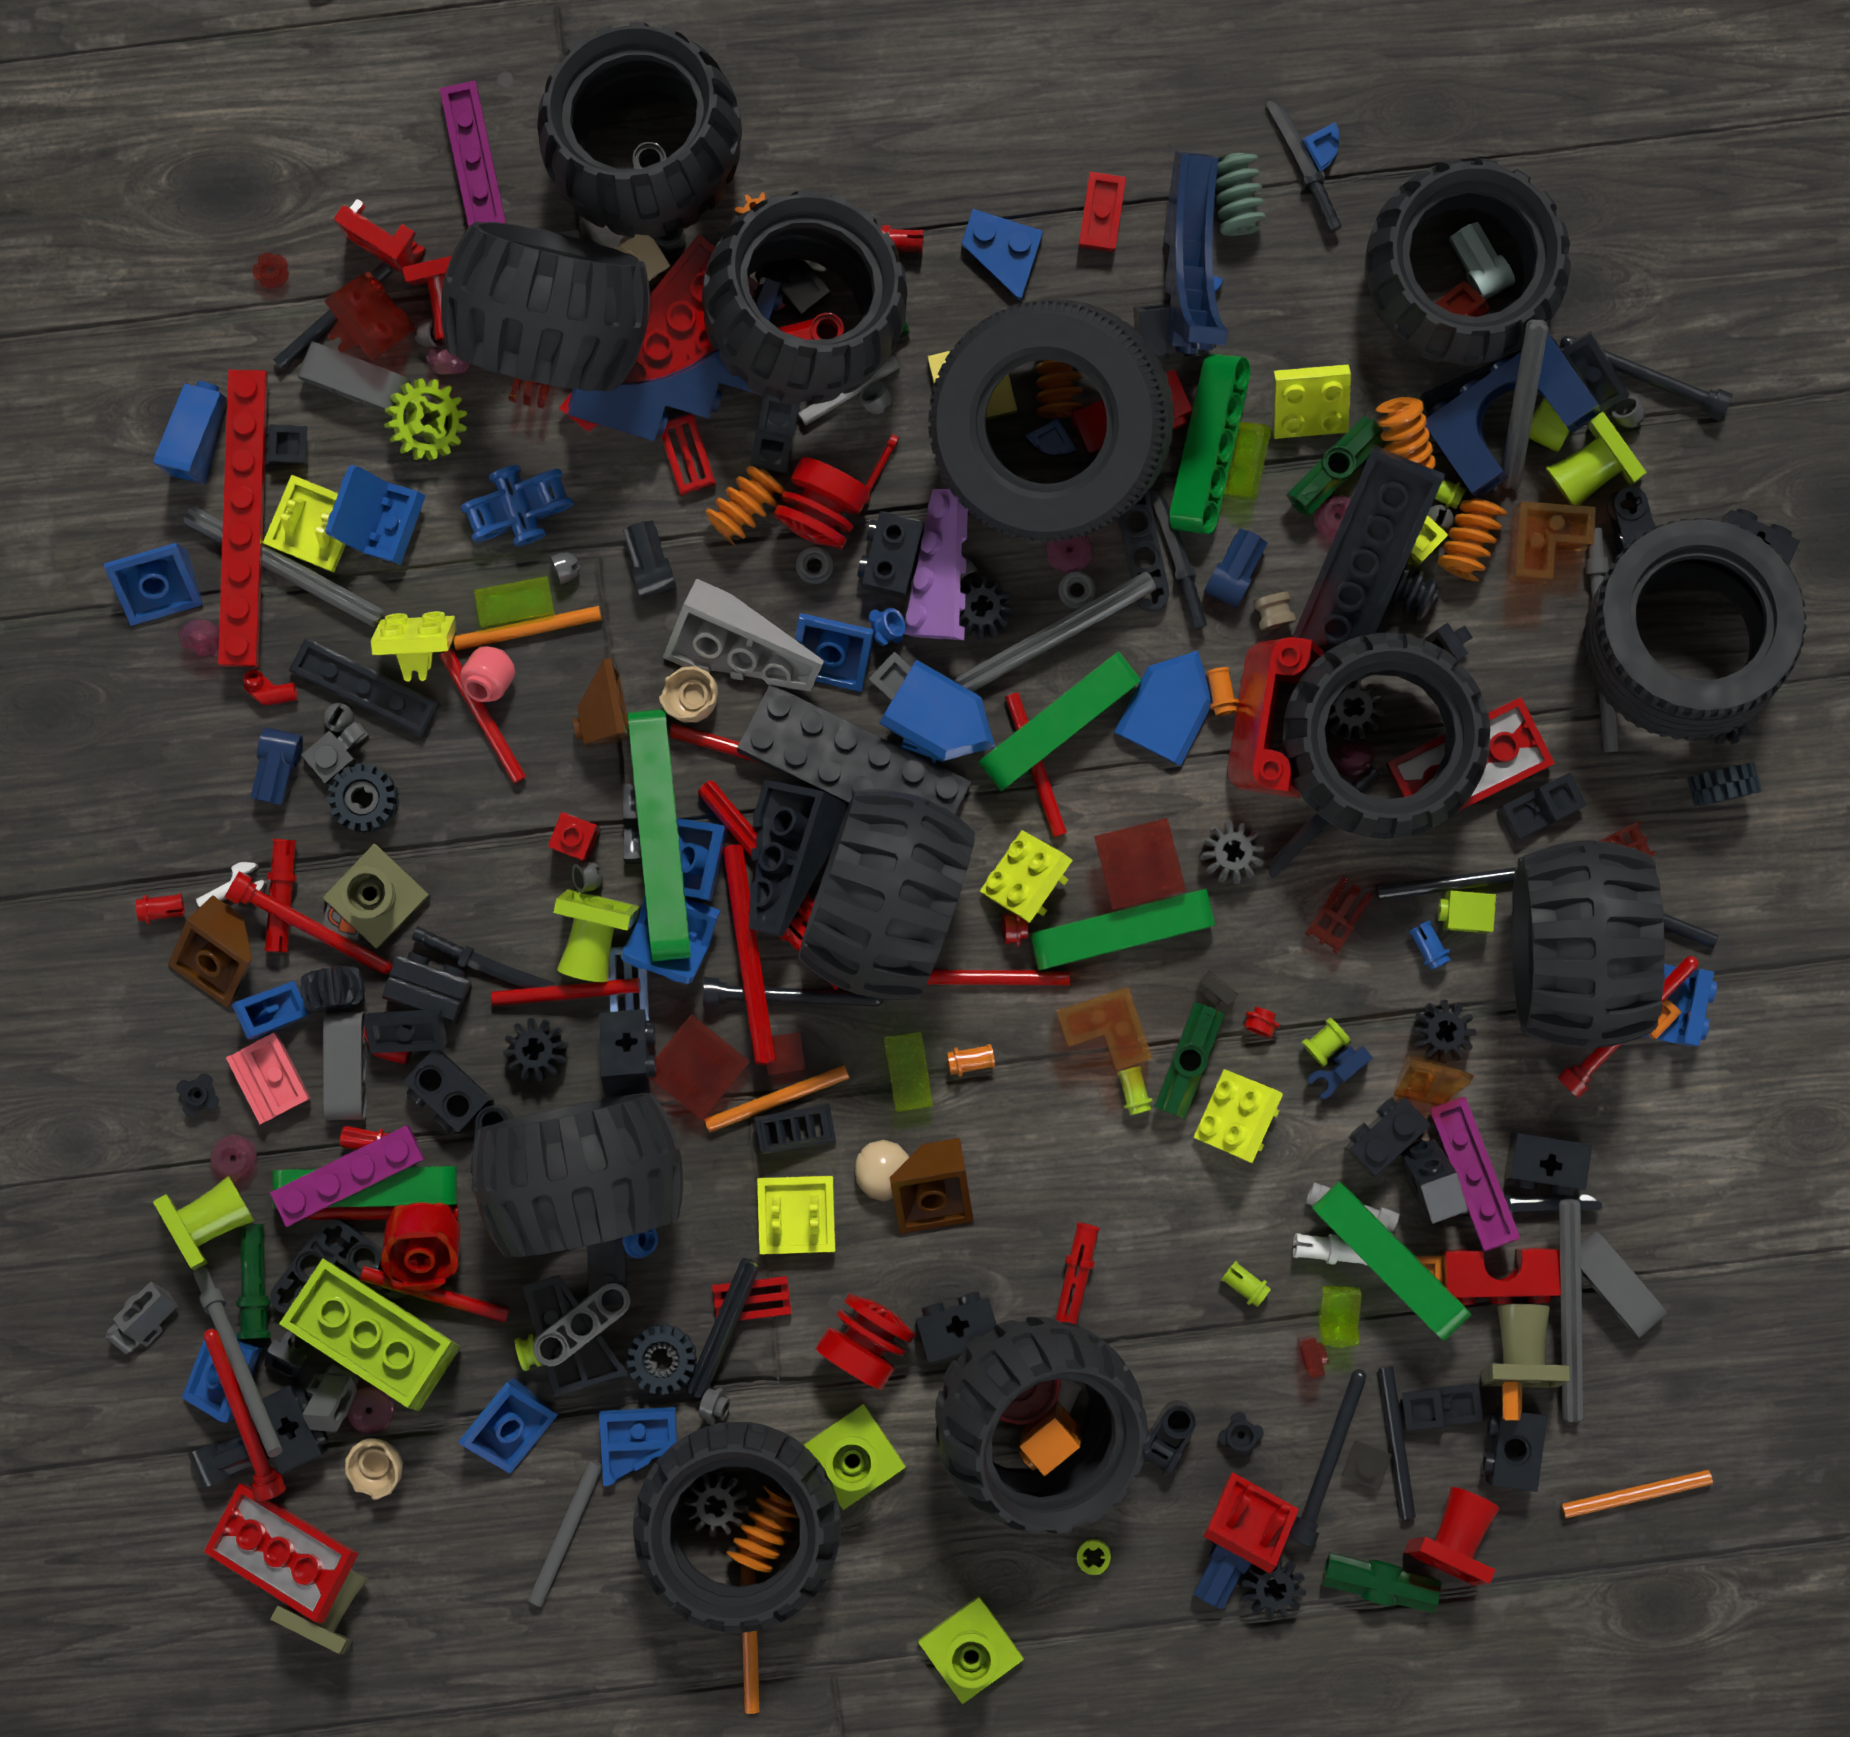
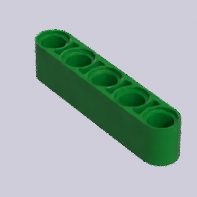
M1209 354L1204 360L1170 509V524L1174 530L1211 534L1217 526L1250 380L1251 368L1247 357Z
M1118 651L978 761L979 765L998 789L1003 791L1141 682L1142 679Z
M1203 889L1029 934L1037 968L1040 971L1216 926L1208 891Z
M457 1166L409 1167L329 1207L399 1206L412 1203L457 1204ZM317 1169L272 1170V1191Z
M1339 1180L1312 1206L1314 1211L1444 1342L1472 1316L1466 1307Z

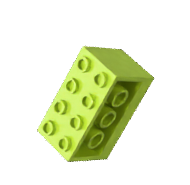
M325 1259L321 1260L279 1323L407 1408L420 1411L461 1348V1346Z

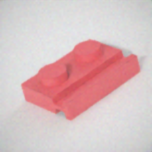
M277 1032L226 1057L259 1124H264L311 1099Z

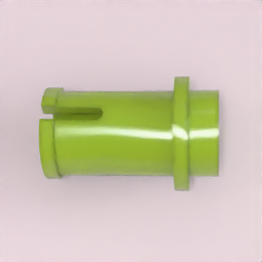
M1443 479L1435 500L1446 504L1445 508L1450 506L1457 509L1466 489L1460 487L1461 483L1458 481L1454 484Z
M1141 1066L1117 1072L1127 1103L1123 1107L1128 1109L1130 1115L1152 1110L1150 1102H1153V1099L1148 1098Z
M1237 1261L1231 1265L1221 1279L1247 1298L1248 1301L1246 1303L1248 1305L1253 1303L1257 1307L1271 1290L1266 1286V1280L1261 1282L1240 1266Z

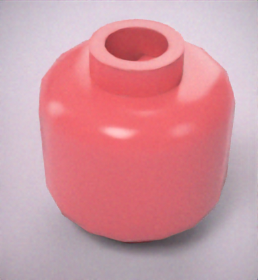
M485 646L478 648L471 654L461 670L460 680L469 697L480 702L497 701L504 695L512 683L516 671L512 660L503 650Z

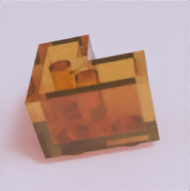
M1520 501L1513 508L1508 582L1546 585L1553 579L1555 549L1586 551L1593 545L1596 507Z
M1129 987L1055 1011L1066 1046L1070 1047L1103 1036L1114 1071L1153 1059Z

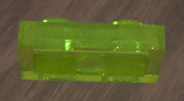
M1240 422L1224 497L1257 499L1271 428L1266 424Z
M548 576L474 589L479 622L482 628L555 615Z
M917 1032L884 1038L896 1112L932 1107L933 1102L922 1033Z

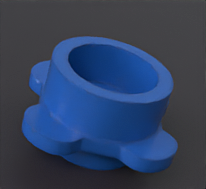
M887 608L883 612L873 610L869 613V620L872 623L871 628L874 629L875 639L878 644L884 646L890 641L898 644L903 640L906 624L899 611Z

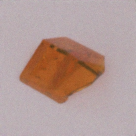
M1405 1054L1394 1089V1096L1406 1097L1410 1100L1439 1106L1450 1102V1098L1467 1088L1474 1075L1440 1062Z

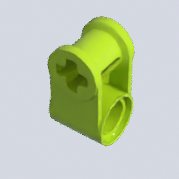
M1544 398L1540 407L1537 408L1533 415L1529 439L1558 453L1569 430L1552 405Z

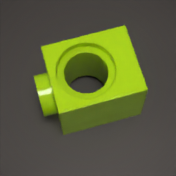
M1462 891L1446 892L1445 899H1439L1437 911L1438 921H1443V930L1486 934L1493 932L1496 894Z

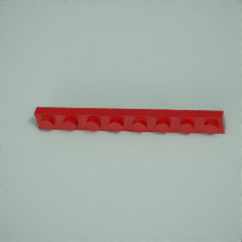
M228 370L218 665L221 667H258L268 396V373L266 370Z

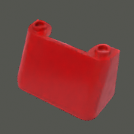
M1295 637L1259 642L1248 650L1244 662L1239 703L1227 768L1228 777L1237 788L1245 791L1300 799L1301 795L1291 779L1292 765L1289 759L1283 753L1270 749L1281 683L1297 685L1307 669L1324 653L1313 640Z

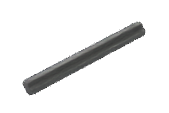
M1532 319L1526 324L1502 462V469L1508 476V479L1501 483V487L1504 489L1516 490L1521 486L1548 334L1547 323L1543 320Z

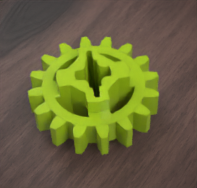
M423 378L414 381V388L409 383L400 386L403 395L399 393L392 394L390 398L396 405L385 408V413L392 416V421L384 424L385 428H394L395 434L389 440L391 442L400 440L403 443L400 448L402 454L412 449L413 459L415 460L421 459L424 453H426L428 460L437 459L438 452L442 456L450 454L451 451L448 444L452 446L459 445L461 440L456 436V433L464 432L467 428L459 423V418L467 415L466 411H457L456 405L462 399L460 397L453 399L449 397L452 389L449 385L439 390L438 380L436 379L429 381L427 387ZM421 395L433 397L440 403L435 404L428 402L426 397H422ZM406 408L408 413L406 423L404 424L403 414L404 409ZM428 413L431 420L427 422V425L423 426L420 420L424 417V414ZM446 416L448 417L447 430L444 428ZM412 436H421L425 439L426 443L429 442L430 444L420 443L413 439Z

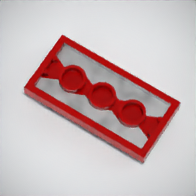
M1522 697L1488 713L1491 729L1488 761L1475 791L1458 811L1555 764ZM1445 734L1386 763L1402 797L1415 794L1434 777L1444 756Z
M240 1483L204 1550V1553L317 1623L324 1622L359 1555L358 1552L271 1499L265 1501L257 1500L253 1488Z

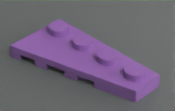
M932 489L910 602L906 613V630L904 634L911 637L964 640L965 627L959 626L960 611L965 610V594L960 593L961 574L966 573V558H963L961 554V545L967 539L968 508L965 509L959 503L958 496L954 497L949 489Z

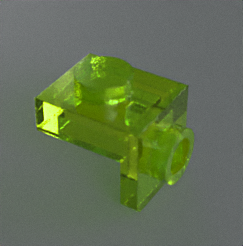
M1322 1286L1318 1323L1322 1344L1335 1348L1359 1346L1360 1287Z

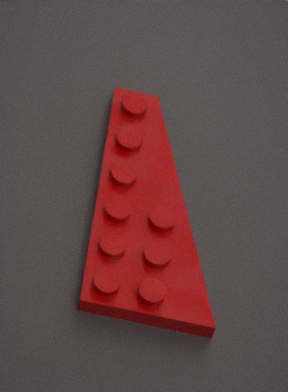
M700 234L697 235L650 294L649 319L640 353L623 382H639L666 376L690 366L714 350L704 324L702 287L707 264L715 247ZM749 276V292L753 299L759 283ZM781 302V305H780L779 310H780L781 308L785 307V305H784L782 302ZM571 393L559 407L562 412L587 432L600 425L566 413Z

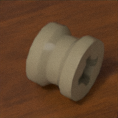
M1289 592L1276 593L1253 601L1255 610L1260 612L1261 620L1259 627L1261 631L1283 627L1297 621L1295 613L1290 611L1288 605L1291 600Z

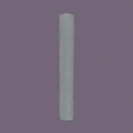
M893 355L890 356L873 377L861 387L847 394L841 393L835 400L810 405L798 413L805 425L810 424L860 393L868 384L880 381L900 368V365Z

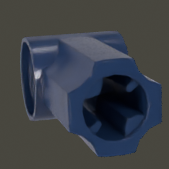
M1240 528L1228 547L1222 563L1218 562L1204 592L1237 608L1252 580L1250 576L1268 542L1262 539L1261 536Z
M264 727L257 747L259 763L250 798L284 806L292 769L297 766L303 747L302 735Z
M1213 1543L1209 1554L1211 1558L1193 1594L1212 1606L1223 1610L1240 1575L1246 1573L1251 1563Z

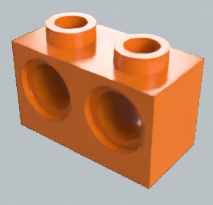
M1057 1400L1047 1415L1034 1423H1028L1022 1427L1019 1446L1022 1450L1019 1454L1031 1470L1034 1471L1038 1468L1045 1476L1080 1448L1081 1427Z

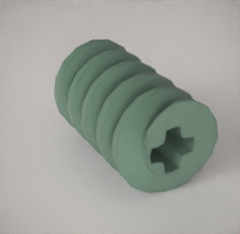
M1233 153L1218 157V179L1216 180L1215 190L1221 193L1216 196V204L1222 207L1218 211V218L1221 221H1225L1220 225V233L1227 236H1237L1259 231L1261 228L1256 226V222L1265 219L1266 215L1262 212H1254V208L1262 205L1264 200L1252 197V193L1261 190L1262 185L1250 183V179L1258 176L1260 170L1248 167V164L1258 160V155Z

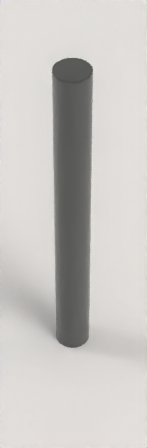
M589 1460L528 1599L534 1605L542 1607L600 1475L602 1465L595 1461Z

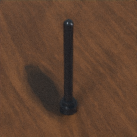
M1569 335L1564 336L1560 340V346L1563 348L1577 338ZM1603 349L1615 371L1702 406L1701 410L1707 412L1708 417L1720 422L1722 421L1732 400V393L1720 388L1717 391L1710 389L1707 392Z
M704 977L703 1007L718 1008L719 1004H726V1000L746 1001L743 986H729L727 982L720 981V978ZM764 987L767 1002L878 1007L884 1001V999L861 996L847 990Z
M1361 1369L1353 1371L1302 1516H1297L1288 1535V1538L1314 1548L1320 1534L1317 1532L1319 1524L1315 1522L1366 1381V1373Z

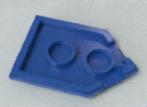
M1198 650L1148 666L1114 733L1181 766L1210 709L1209 705L1213 703L1209 683Z
M916 660L879 724L943 761L979 751L995 749L982 698Z

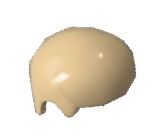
M697 666L681 667L665 678L662 695L659 696V701L666 713L683 723L699 722L713 712L718 699V685L708 671Z
M886 1140L869 1143L862 1149L856 1159L855 1176L859 1188L871 1199L880 1201L893 1199L889 1177L909 1158V1155L898 1143Z
M367 1438L352 1447L345 1459V1474L353 1485L354 1491L368 1494L373 1500H378L391 1494L402 1477L403 1460L400 1452L392 1444L381 1439Z

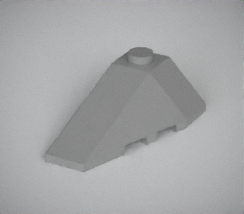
M699 579L695 580L684 602L663 655L664 659L683 667L697 666L709 673L711 670L730 673L732 679L743 680L744 676L760 678L768 685L811 691L824 662L820 657L732 594Z

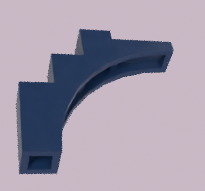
M1175 151L1164 241L1170 245L1164 290L1171 295L1165 340L1172 346H1175L1176 352L1197 354L1198 349L1214 350V344L1226 345L1228 333L1218 312L1213 278V212L1219 158L1209 154Z
M761 277L753 300L761 315L769 321L771 313H777L780 308L783 291L779 290L780 282ZM714 349L690 366L663 377L639 382H622L618 389L614 388L612 391L606 392L572 389L566 413L573 417L655 441L657 433L663 435L668 422L669 413L664 412L665 406L709 418L711 411L716 412L721 401L722 390L717 389L719 382L752 393L755 392L748 389L747 383L738 375L735 377L731 375L721 363L720 350Z

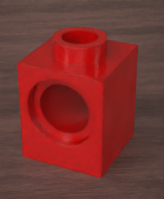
M561 812L548 847L562 854L588 862L601 828L596 824Z

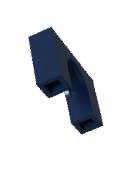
M1548 333L1537 393L1548 400L1570 433L1573 434L1603 411ZM1521 352L1511 359L1505 357L1496 362L1490 368V374L1480 381L1474 379L1465 384L1459 390V396L1449 403L1443 401L1435 405L1428 412L1429 417L1426 418L1427 423L1425 426L1476 498H1481L1508 479V476L1484 441L1482 423L1491 403L1502 394L1515 390Z

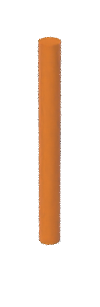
M595 606L457 635L453 637L455 649L458 651L601 621L602 615L600 607Z
M842 1065L704 1120L709 1133L848 1080L850 1077L845 1065Z
M1704 1470L1561 1504L1564 1518L1567 1519L1712 1485L1713 1480L1710 1471Z
M740 1564L741 1586L756 1584L755 1570ZM757 1631L742 1633L744 1712L746 1714L760 1712Z

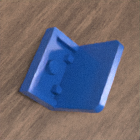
M350 465L342 479L337 499L328 517L326 534L365 555L401 565L426 495L416 490L388 483L359 466Z
M645 895L638 922L622 951L621 959L636 968L655 972L675 982L689 984L693 981L710 947L721 910L685 898L691 958L653 962Z
M1664 964L1665 978L1676 966ZM1696 969L1668 997L1682 1013L1663 1031L1657 1040L1691 1047L1699 1046L1700 1040L1706 1039L1710 1025L1709 1018H1705L1708 1003H1713L1717 992V982L1713 981V971ZM1649 1034L1643 1036V1037L1651 1038V1037L1649 1036Z

